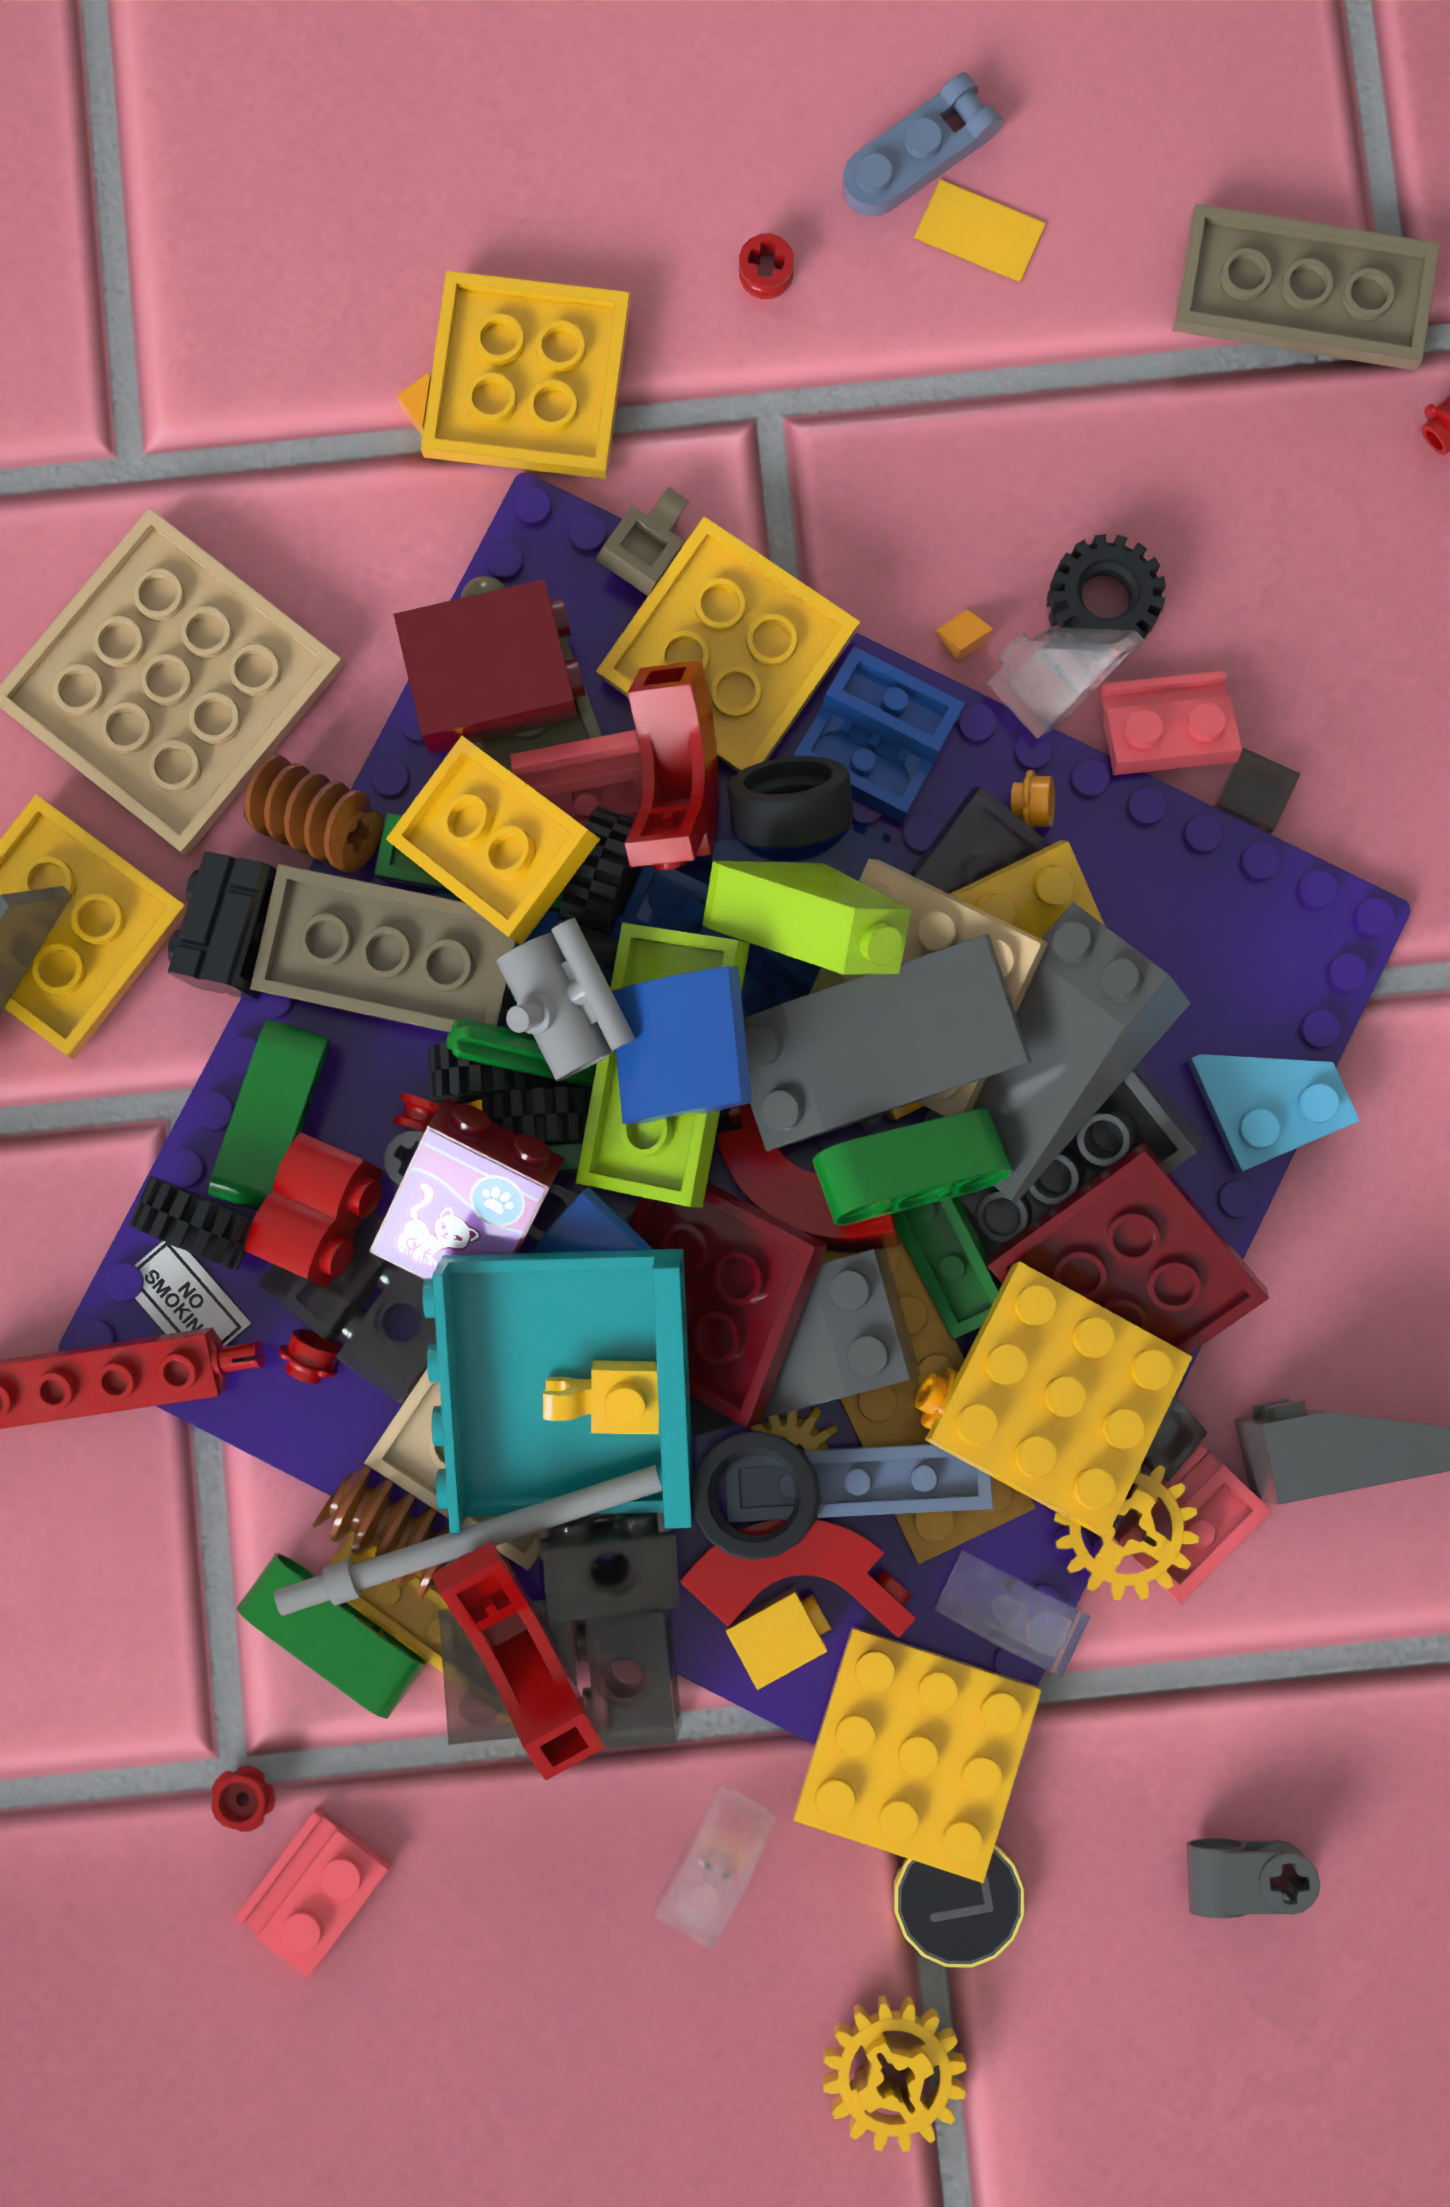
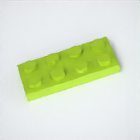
M622 923L610 989L613 991L668 976L734 966L739 967L742 991L750 943L735 939ZM616 1050L612 1051L613 1054L598 1062L596 1066L576 1183L687 1207L703 1208L720 1110L711 1113H685L645 1124H623Z

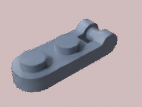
M966 72L956 75L947 82L940 93L861 148L847 161L843 172L842 186L843 196L848 206L855 212L868 217L881 216L890 212L992 139L1002 128L1004 119L992 105H983L976 96L978 86ZM958 113L966 125L954 133L945 121Z

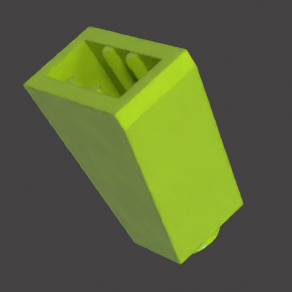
M713 861L702 925L708 929L843 975L899 974L912 909L825 863Z

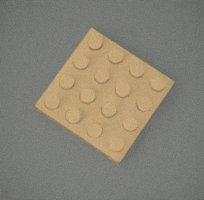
M148 508L0 684V708L187 857L249 783L253 772L260 763L273 754L341 672L345 664L329 648L155 511Z

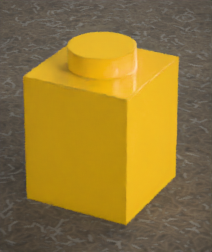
M795 1586L738 1616L729 1627L726 1626L725 1631L756 1689L759 1690L826 1653V1643L821 1635L830 1631L831 1627L814 1595L812 1594L802 1600Z

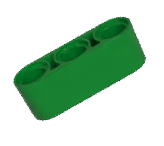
M270 1018L266 1020L256 1043L211 1176L208 1195L258 1211L266 1197L272 1192L277 1170L287 1149L302 1130L326 1059L330 1038Z
M988 1109L970 1110L842 1142L823 1150L812 1160L830 1214L836 1225L853 1224L977 1192L1004 1181L1013 1173L993 1117Z
M275 1553L237 1606L239 1614L252 1626L359 1705L379 1717L389 1718L423 1671L427 1661L346 1602L334 1606L331 1601H327L282 1616L275 1603L274 1591L316 1576L287 1556Z

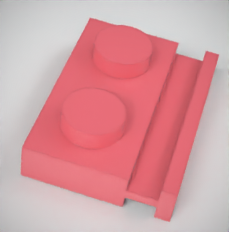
M1225 670L1101 683L1098 699L1099 704H1102L1104 713L1103 724L1113 775L1238 762L1242 746L1231 695H1228L1225 682L1227 677Z
M636 730L510 754L513 774L581 825L585 826L586 822H589L590 814L597 806L636 819L642 795L641 756Z
M1203 1444L1162 1483L1167 1489L1173 1485L1183 1483L1186 1489L1176 1499L1179 1508L1192 1507L1197 1510V1515L1183 1522L1184 1531L1198 1535L1199 1541L1197 1544L1181 1545L1179 1551L1191 1562V1565L1187 1570L1171 1565L1167 1572L1171 1576L1173 1586L1167 1590L1163 1588L1181 1606L1272 1515V1510L1224 1464L1222 1465ZM1157 1499L1151 1510L1155 1529L1169 1540V1518L1162 1503ZM1135 1513L1115 1531L1113 1540L1120 1546H1123L1129 1539L1138 1542L1143 1540L1153 1546V1543L1143 1538V1533L1136 1528L1139 1517ZM1142 1553L1131 1555L1144 1570L1157 1563Z
M319 1807L311 1814L233 1919L240 1925L244 1923L258 1934L257 1938L307 1978L310 1977L392 1866L390 1862L342 1825L339 1827L324 1815L325 1812Z

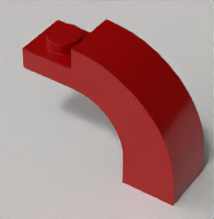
M702 660L640 668L628 691V697L640 748L642 795L639 812L624 844L630 867L652 865L657 870H670L678 868L688 861L695 860L697 856L711 855L714 847L718 821L719 779L712 708Z
M750 1103L730 1109L728 1114L732 1127L742 1126V1129L717 1133V1138L727 1168L751 1205L828 1244L826 1250L861 1252L900 1245L894 1213L848 1225L834 1224L817 1174L793 1164L780 1152L779 1148L770 1151L765 1150Z
M816 1518V1522L804 1539L777 1557L748 1560L728 1555L712 1543L685 1570L679 1580L685 1588L728 1627L767 1586L781 1579L799 1575L821 1577L841 1586L897 1638L916 1619L913 1612L906 1606V1603L913 1595L885 1569L876 1578L869 1572L872 1566L884 1554L882 1548L856 1529L829 1518ZM787 1520L750 1521L735 1529L754 1536L769 1534L783 1526Z
M491 1541L471 1553L462 1555L456 1561L432 1573L431 1576L440 1596L467 1634L492 1678L522 1747L544 1779L548 1780L605 1748L582 1696L547 1628L507 1560L504 1561L493 1542Z

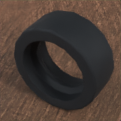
M798 756L764 761L747 767L734 775L727 786L733 832L738 840L751 846L779 849L817 844L841 834L851 826L854 818L850 773L842 763L829 758Z
M761 1431L732 1434L710 1448L696 1468L691 1498L694 1518L710 1542L728 1555L748 1560L777 1557L804 1539L816 1522L821 1493L817 1472L803 1450L785 1437ZM762 1455L775 1459L787 1469L794 1481L796 1499L793 1512L783 1526L769 1534L754 1536L739 1532L727 1523L719 1510L717 1490L720 1478L729 1465L742 1457Z

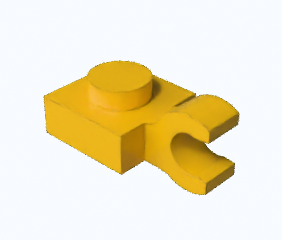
M593 1360L591 1379L546 1378V1391H543V1419L566 1421L591 1414V1433L659 1434L657 1362Z

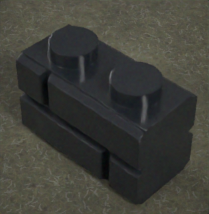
M205 851L200 868L191 874L187 882L186 897L189 904L181 929L173 933L168 944L170 966L167 973L202 990L221 994L226 993L231 996L254 1001L258 1000L260 992L251 990L250 987L277 869L261 861L240 857L237 859L229 855Z

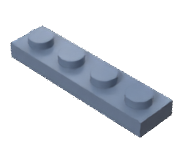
M931 1443L803 1450L818 1475L821 1500L816 1518L993 1509L994 1507L992 1477ZM762 1455L746 1456L735 1461L726 1469L725 1484L728 1522L787 1520L792 1514L796 1499L794 1481L787 1469L775 1459Z

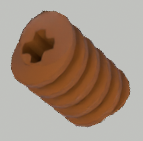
M271 755L263 760L253 772L247 786L244 816L252 829L261 835L272 837L283 845H290L300 853L310 854L322 863H330V865L342 872H355L365 866L377 850L384 829L383 816L377 810H371L370 798L360 790L350 791L344 783L340 781L330 782L324 774L319 772L310 773V770L304 765L291 764L290 761L281 755Z
M366 1464L345 1477L313 1523L315 1528L333 1517L329 1537L335 1543L350 1533L355 1532L351 1553L356 1557L363 1555L374 1546L377 1547L375 1557L449 1533V1524L438 1532L433 1530L437 1511L431 1507L417 1517L411 1515L415 1496L407 1493L396 1502L389 1500L394 1484L386 1478L375 1487H370L368 1482L372 1468ZM448 1562L396 1578L394 1580L395 1584L401 1587L416 1576L421 1577L416 1594L417 1599L421 1601L434 1584L431 1574L445 1567Z

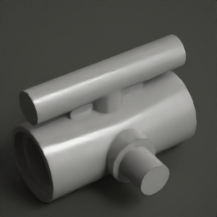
M575 918L560 923L551 929L552 933L539 936L517 946L496 960L517 1002V1006L511 1007L507 1012V1024L514 1032L521 1033L526 1031L529 1034H533L556 1081L570 1077L613 1054L612 1051L636 1040Z

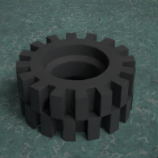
M1106 534L1095 535L1092 544L1087 545L1084 539L1075 544L1071 554L1066 552L1060 560L1050 583L1046 607H1051L1048 616L1051 627L1056 625L1060 627L1057 637L1064 644L1069 639L1077 643L1074 649L1075 652L1084 655L1088 648L1095 650L1094 658L1105 659L1108 652L1114 651L1115 656L1118 657L1126 654L1130 646L1133 645L1135 648L1139 646L1147 634L1151 632L1164 606L1166 597H1162V593L1166 588L1164 576L1157 577L1156 573L1160 567L1157 559L1153 557L1147 561L1143 557L1147 548L1139 542L1134 549L1125 546L1128 537L1117 535L1114 543H1107ZM1105 575L1114 577L1122 582L1129 595V605L1126 611L1114 618H1101L1092 614L1086 608L1082 599V588L1090 579Z
M598 806L592 811L589 822L587 821L584 827L599 837L600 840L562 891L564 892L560 902V915L568 919L575 918L579 923L609 933L612 931L617 918L621 915L622 908L624 909L627 903L629 890L632 889L635 881L634 876L639 866L630 867L624 844L635 821L634 818Z
M442 1042L440 1045H431L428 1048L430 1099L433 1102L443 1103L447 1098L457 1104L481 1100L483 1095L493 1094V1092H510V1090L514 1089L530 1090L539 1087L547 1089L545 1077L457 1058L453 1055L452 1050L447 1048L446 1042Z
M544 1087L530 1090L514 1089L510 1090V1092H493V1094L482 1096V1111L487 1114L492 1122L518 1135L525 1134L536 1137L546 1145L583 1143L592 1088L554 1087L544 1089Z
M150 1176L129 1225L174 1247L186 1250L193 1255L203 1257L227 1268L238 1270L246 1254L244 1245L253 1218L185 1188Z

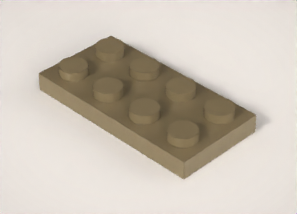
M1195 203L1190 216L1172 331L1416 371L1423 361L1440 243Z
M278 864L250 989L448 1033L451 1032L453 1022L461 1018L503 1027L511 990L496 960L510 950L520 946V944L507 937L465 902Z

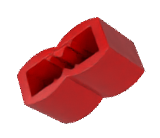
M300 1132L290 1144L279 1165L272 1192L266 1197L251 1223L244 1251L328 1288L335 1277L343 1274L351 1262L354 1252L352 1240L355 1228L364 1217L369 1216L375 1210L382 1193L380 1181L383 1170L360 1157Z

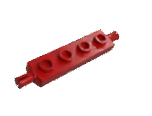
M211 1327L0 1360V1429L218 1397L226 1390L229 1372L263 1368L265 1355L264 1353L258 1354L263 1349V1346L258 1340L252 1343L224 1347L216 1331Z

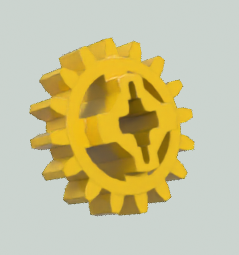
M1157 1466L1149 1476L1142 1474L1140 1467L1132 1484L1136 1488L1130 1498L1124 1500L1117 1515L1118 1518H1122L1129 1511L1135 1513L1139 1517L1136 1528L1143 1533V1538L1153 1543V1546L1143 1540L1138 1542L1133 1539H1129L1123 1546L1117 1545L1112 1540L1116 1531L1112 1526L1108 1536H1099L1102 1546L1093 1559L1084 1545L1081 1525L1059 1513H1055L1054 1521L1069 1527V1535L1058 1539L1055 1542L1057 1549L1065 1550L1073 1548L1076 1557L1069 1563L1066 1569L1071 1574L1085 1567L1091 1573L1086 1587L1089 1591L1093 1592L1105 1581L1111 1583L1112 1600H1121L1125 1586H1134L1139 1599L1144 1600L1149 1598L1148 1582L1153 1579L1166 1590L1173 1586L1171 1576L1167 1572L1171 1565L1184 1570L1190 1567L1191 1562L1179 1551L1181 1545L1197 1544L1199 1541L1198 1535L1184 1531L1183 1522L1197 1515V1510L1192 1507L1179 1508L1176 1499L1186 1489L1183 1483L1173 1485L1169 1489L1161 1484L1165 1467ZM1157 1499L1162 1503L1169 1518V1540L1155 1529L1151 1510ZM1139 1553L1157 1562L1149 1569L1139 1573L1123 1574L1115 1572L1123 1557Z
M885 1995L878 1996L877 2013L869 2015L861 2005H855L853 2012L856 2025L851 2029L847 2025L837 2022L833 2027L834 2036L841 2047H824L823 2051L824 2064L832 2069H836V2071H831L822 2076L824 2092L830 2094L840 2093L831 2102V2113L834 2119L843 2118L851 2114L849 2122L850 2137L856 2140L868 2129L873 2132L874 2147L878 2151L883 2150L888 2136L898 2138L903 2152L910 2151L911 2134L920 2132L925 2140L932 2143L936 2140L932 2122L936 2118L951 2125L955 2121L953 2109L947 2102L948 2098L954 2100L965 2099L966 2095L963 2082L952 2077L967 2070L963 2054L948 2053L958 2043L953 2028L936 2032L940 2020L937 2010L931 2007L921 2018L915 2015L913 1998L908 1996L903 2000L899 2011L890 2010V2005ZM886 2031H903L914 2036L904 2039L888 2035ZM862 2045L866 2053L865 2065L854 2073L855 2078L850 2081L851 2063ZM880 2053L884 2055L888 2064L892 2063L898 2071L904 2070L908 2093L904 2091L900 2082L896 2083L890 2075L883 2076ZM938 2065L936 2084L930 2096L925 2100L922 2095L924 2079L934 2074L933 2068ZM878 2108H884L900 2112V2114L888 2115L879 2113L875 2110Z

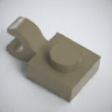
M668 487L649 515H646L632 505L602 547L596 561L649 596L685 542L671 531L678 522L679 516L689 503V500Z

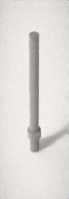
M653 1465L462 1528L460 1533L449 1532L356 1564L349 1558L323 1567L322 1575L275 1590V1603L282 1616L327 1601H331L336 1606L362 1597L363 1589L457 1559L491 1541L496 1546L663 1491L662 1479L657 1466Z

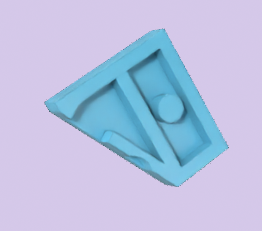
M1199 1054L1187 1060L1237 1173L1360 1121L1333 1062Z

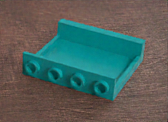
M684 1249L442 1255L432 1277H425L423 1310L426 1318H435L437 1342H430L428 1345L427 1371L430 1383L439 1382L441 1406L433 1407L431 1428L434 1446H444L445 1469H438L436 1501L438 1509H448L449 1532L460 1533L465 1517L501 1516L656 1465L659 1470L663 1491L593 1514L664 1512V1528H691L694 1512L691 1489L694 1474ZM593 1360L656 1361L659 1434L591 1433V1414L566 1421L543 1419V1391H546V1378L570 1377L591 1379Z

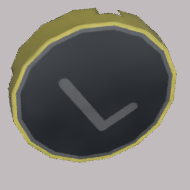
M995 1843L984 1883L906 1858L894 1880L893 1908L904 1938L922 1957L945 1967L972 1968L995 1959L1015 1939L1024 1917V1887L1012 1859Z

